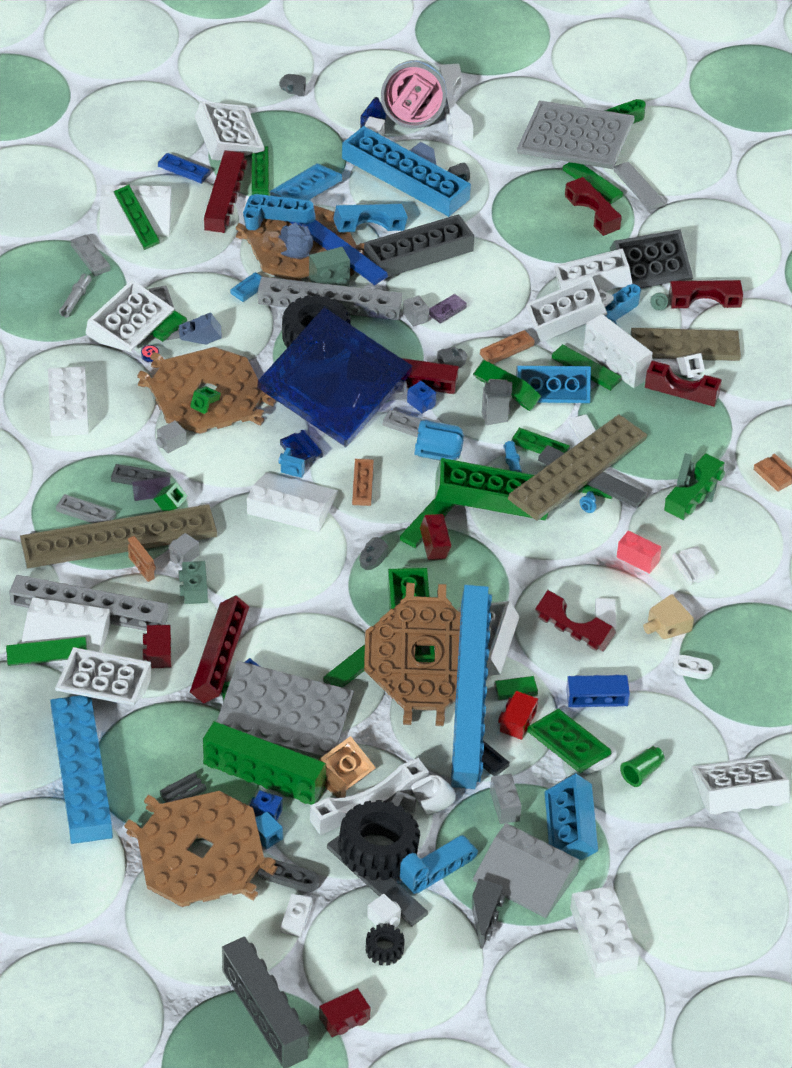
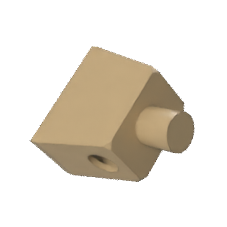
M671 594L649 610L648 622L643 627L647 634L656 631L662 639H668L691 632L694 618Z

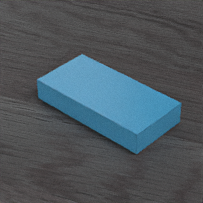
M256 272L230 289L231 294L242 302L246 301L258 292L262 276Z

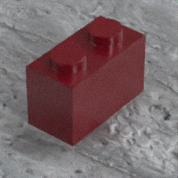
M425 515L420 531L427 559H446L451 549V542L444 515Z
M147 625V633H143V645H147V648L143 649V661L151 662V668H171V625Z
M357 988L320 1005L319 1019L331 1037L343 1035L349 1029L367 1023L370 1020L371 1007Z

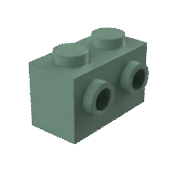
M205 561L182 562V570H178L179 582H183V585H179L180 597L184 596L185 604L208 603Z

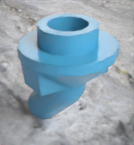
M587 492L586 496L580 499V506L587 513H593L596 510V498L593 492Z

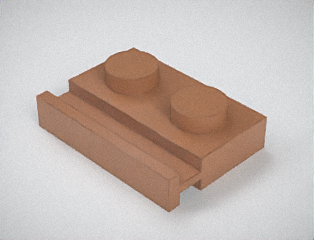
M775 453L772 454V457H767L754 464L753 470L778 492L792 484V468Z
M135 536L128 538L130 543L128 544L130 560L147 582L154 580V571L156 570L154 560Z

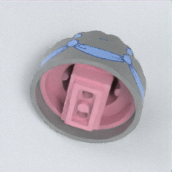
M408 60L395 66L384 80L381 89V102L386 114L395 123L407 128H421L433 123L441 115L446 103L447 87L442 74L433 65L421 60ZM415 87H421V91H416Z

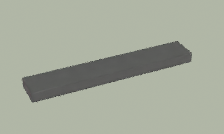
M547 445L538 456V461L550 465L565 453ZM602 472L587 483V485L603 491L634 508H637L646 496V492L605 472Z
M339 836L327 843V849L343 863L338 852ZM353 872L379 897L385 894L391 901L398 903L401 908V917L410 926H414L428 915V911L390 876L388 880H381V878L370 880L368 876L363 878L358 875V872Z

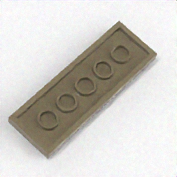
M631 328V336L653 352L652 358L677 359L678 357L701 353L702 360L740 361L741 353L738 331Z

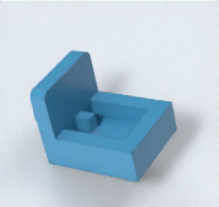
M286 448L284 454H280L278 461L281 464V473L300 478L303 477L305 460L292 457L291 448Z

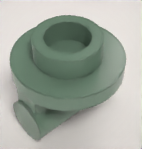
M655 293L650 298L651 306L655 310L665 309L668 305L667 296L663 293Z

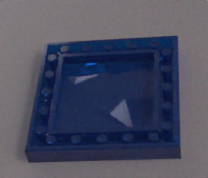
M324 307L258 380L257 388L344 447H347L411 374L412 365Z

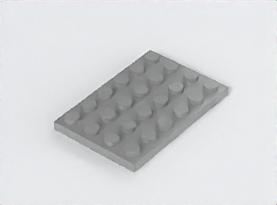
M539 100L517 147V153L614 169L634 123V116Z
M237 661L217 722L300 754L320 759L338 745L354 691Z

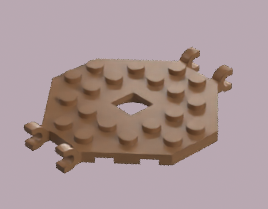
M314 205L315 220L364 255V243L356 245L350 232H338L333 220L335 212ZM263 218L261 226L256 230H248L245 225L238 223L236 226V230H238L236 238L248 241L263 272L295 281H301V278L309 276V256L300 260L281 254L287 248L278 236L281 235V230L285 225H292L289 221ZM313 240V246L309 255L327 251ZM350 268V276H353L355 271Z
M216 347L169 359H163L160 354L153 352L150 356L153 360L151 367L159 368L154 377L151 378L144 371H140L137 375L140 379L138 386L150 388L159 409L164 414L166 423L176 421L182 428L199 434L207 432V429L217 427V429L231 426L232 422L240 420L242 422L252 421L261 426L264 422V418H262L264 410L257 409L261 402H265L270 406H274L276 403V399H274L276 391H264L247 357ZM201 384H213L217 386L215 391L221 393L220 400L209 404L206 414L191 408L194 390H197Z
M407 583L406 597L400 601V604L394 609L389 610L374 626L369 627L365 631L364 671L404 709L403 725H411L412 710H435V726H444L445 710L456 701L461 612H458L446 598V584H438L437 597H414L415 583ZM415 645L435 646V661L432 663L417 662L415 660Z
M221 791L160 804L154 797L148 794L144 799V803L147 804L146 810L154 812L142 829L130 819L124 825L128 829L127 835L138 839L147 888L181 907L189 906L190 903L203 900V902L219 899L220 896L231 893L232 895L243 894L254 901L258 896V892L255 891L257 887L249 882L260 868L271 875L277 870V867L274 865L276 861L270 857L265 858L263 855L253 808ZM198 838H203L213 843L203 858L188 851V848Z

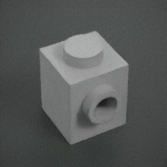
M419 295L404 300L403 314L413 327L429 322L430 308Z
M173 421L157 429L156 442L160 448L170 453L186 445V431L176 421Z
M186 533L173 540L169 545L171 561L179 564L181 567L182 562H192L200 555L199 542Z

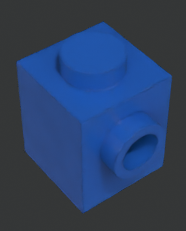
M420 381L408 389L407 403L423 414L436 405V392Z
M259 790L257 796L251 799L249 806L253 808L255 817L268 812L277 821L283 810V797Z

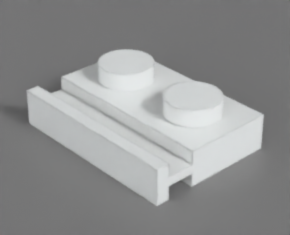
M698 546L680 551L679 554L673 553L672 559L689 585H692L693 582L699 583L714 578L715 572Z

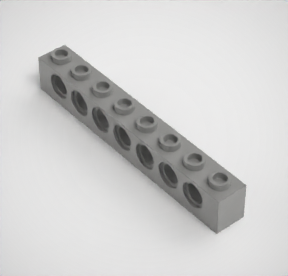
M261 277L258 288V304L288 307L289 304L295 303V300L300 297L304 298L307 295H320L324 297L326 295L330 296V299L335 298L338 300L339 304L342 303L350 315L399 320L402 306V293L269 277Z
M16 575L9 591L11 605L29 608L32 598H40L110 609L111 624L147 631V625H165L168 619V604L29 576Z

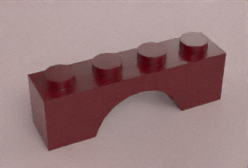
M581 177L566 183L565 197L573 206H585L595 211L593 226L603 236L620 230L621 214L594 189L590 182Z
M741 280L670 281L671 309L689 308L695 300L707 298L719 302L724 308H741L743 300Z
M651 361L646 373L645 388L715 407L720 395L722 379L704 375L696 381L683 380L672 372L669 365Z
M549 590L546 591L535 608L540 620L545 623L550 621L555 624L554 627L561 632L567 631L571 633L570 636L579 642L581 640L587 642L586 645L595 651L599 649L604 652L616 634L612 625L597 617L586 623L571 621L566 614L567 604L564 598Z

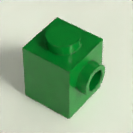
M175 482L163 487L153 500L164 512L177 509L188 495Z

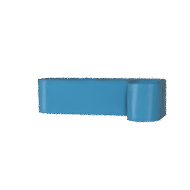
M254 194L247 200L243 217L246 228L248 230H256L261 226L263 218L311 223L315 220L313 203L309 200Z
M635 284L627 285L613 294L614 300L605 307L607 311L605 317L617 324V319L636 308L640 300V287Z
M462 835L422 859L415 853L408 854L401 862L400 879L414 894L420 893L471 862L477 856L478 850Z

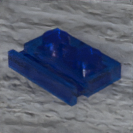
M303 429L298 434L293 433L280 439V445L283 449L291 448V456L305 460L304 465L316 461L318 457H323L322 450Z

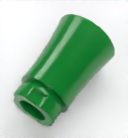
M652 746L634 758L623 762L620 766V771L624 780L633 787L641 786L646 778L665 762L664 753L659 747Z

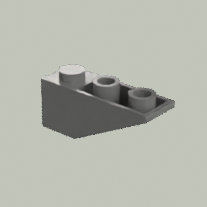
M478 879L472 895L471 908L479 944L483 948L486 940L490 941L493 932L491 926L492 923H497L499 911L497 910L498 907L503 906L505 895L502 894L503 885Z

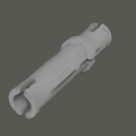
M82 274L78 282L73 285L72 292L59 310L61 316L67 312L64 317H69L80 297L86 293V288L92 280L89 275L84 279L86 274Z

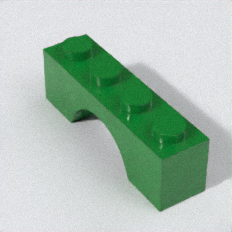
M705 453L695 465L694 477L698 483L691 487H675L665 499L664 511L682 520L691 515L698 503L701 504L705 495L708 492H712L715 484L723 479L725 475V462Z

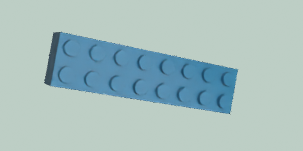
M365 126L342 143V159L448 217L470 200V183Z
M81 695L50 699L71 844L112 839V822L91 697Z

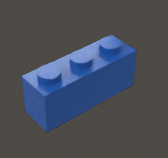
M567 676L566 693L568 707L628 706L630 696L628 676Z

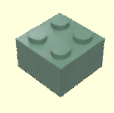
M343 247L309 255V282L350 286V259Z

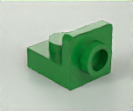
M207 386L194 390L190 407L206 414L209 404L220 400L221 393Z

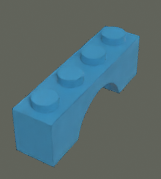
M402 204L336 205L333 220L338 232H355L356 227L362 223H375L381 225L387 231H404L408 217Z

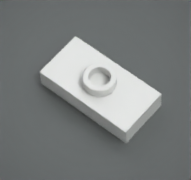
M291 894L280 927V933L298 937L302 936L311 909L312 898Z

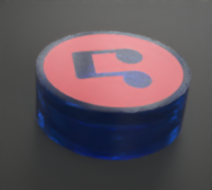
M147 345L141 350V358L146 362H153L150 356L153 352L159 354V349L156 346Z

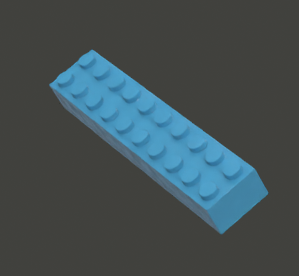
M464 585L462 595L451 787L475 789L476 783L481 781L483 771L484 717L486 714L487 661L489 657L488 643L490 639L489 625L492 594H488L489 587Z

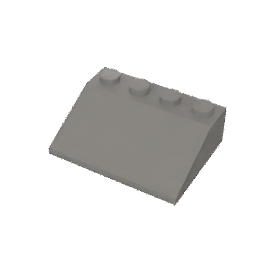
M505 823L494 838L473 877V881L477 883L478 879L503 885L502 894L505 895V898L547 918L577 876L579 859Z

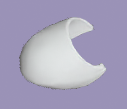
M439 775L427 776L411 786L426 815L442 811L455 801V790Z

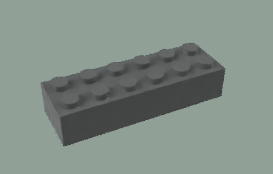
M459 214L364 242V256L388 273V277L474 251V234Z
M244 936L222 946V972L281 1066L289 1068L308 1059L309 1031L305 1024L301 1025L295 1008L289 1006L284 991L280 992L278 989L277 981L273 975L268 973L265 961L257 956L254 944L252 942L249 943Z

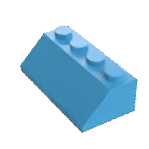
M516 366V376L530 384L541 395L537 403H590L591 367Z
M574 774L544 791L549 845L579 860H583L598 852L593 791L590 782Z

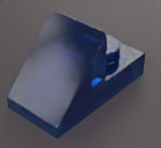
M374 97L361 114L360 128L365 126L369 116L383 119L386 124V112L378 97Z

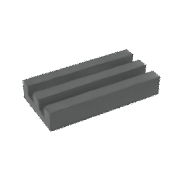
M194 772L160 790V796L166 803L185 799L205 791L206 785L201 783V779L197 778V774Z

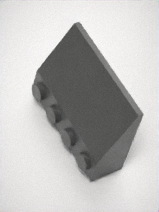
M681 229L615 240L610 247V251L623 248L629 264L632 284L639 286L640 289L669 284L670 281L693 279Z

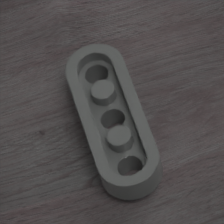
M275 860L276 863L274 865L277 867V870L273 875L261 868L258 870L260 878L309 893L315 891L319 886L317 873L282 861Z

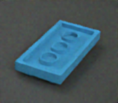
M317 163L271 190L270 196L311 200L313 197L342 181V174Z

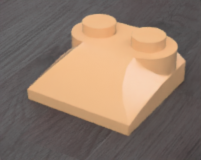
M351 736L319 759L326 763V767L346 783V790L376 769Z

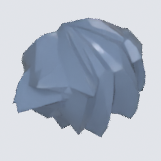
M296 222L290 226L285 225L281 230V235L278 236L287 248L285 252H281L282 255L300 260L309 256L313 246V238L307 226L304 227L302 225L300 227Z

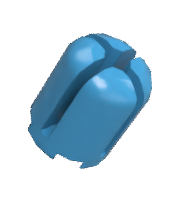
M428 420L420 421L414 455L439 461L441 458L457 461L460 458L463 447V430L455 425Z

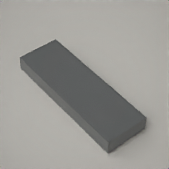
M115 464L111 475V482L162 490L163 487L168 486L171 473Z

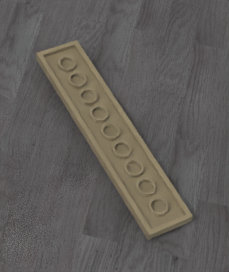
M618 414L512 491L508 496V500L538 521L645 441L647 434Z
M206 504L20 535V541L28 569L128 552V544H130L128 538L135 536L144 549L170 545L173 540L178 539L184 533L195 540L217 537V529L210 505Z

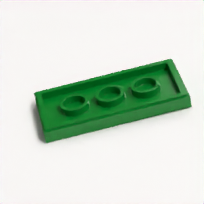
M559 708L527 727L528 733L579 774L611 755L609 747Z

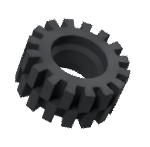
M379 924L376 925V929L374 927L370 929V932L367 933L365 951L369 959L372 958L373 963L379 961V965H383V962H386V966H388L390 961L395 964L397 959L400 960L402 958L405 939L403 933H400V929L397 928L395 930L394 925L388 928L387 924H384V927H381ZM389 941L393 943V946L383 949L378 947L377 943Z

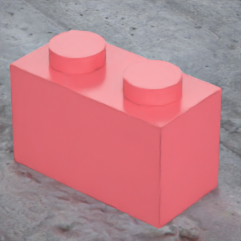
M629 530L618 542L617 558L649 574L660 561L661 546Z

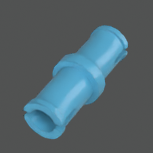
M513 441L505 442L503 448L506 454L505 462L508 464L509 470L522 473L519 464L520 456L516 452L515 443Z

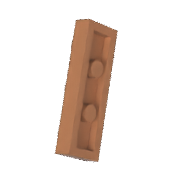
M523 330L480 349V355L484 360L494 364L534 346L535 340Z
M355 459L352 505L371 506L374 463L372 459Z

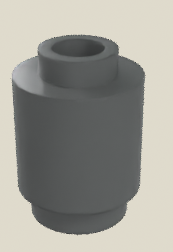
M489 379L488 383L485 382L484 393L488 394V398L506 399V397H511L512 382Z

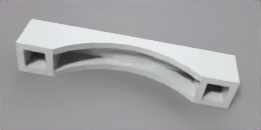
M440 65L439 71L447 87L446 103L443 110L444 113H447L446 124H449L448 134L452 136L453 141L473 140L471 116L460 109L454 100L455 93L461 87L462 74L460 65Z
M418 757L400 765L385 780L364 792L345 798L328 797L310 805V822L319 835L340 827L346 813L358 804L363 805L365 801L370 800L371 802L382 800V802L387 803L389 800L392 801L397 791L410 795L413 794L411 786L415 782L429 776V771Z

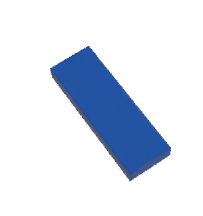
M166 153L158 161V167L201 184L210 175V169Z

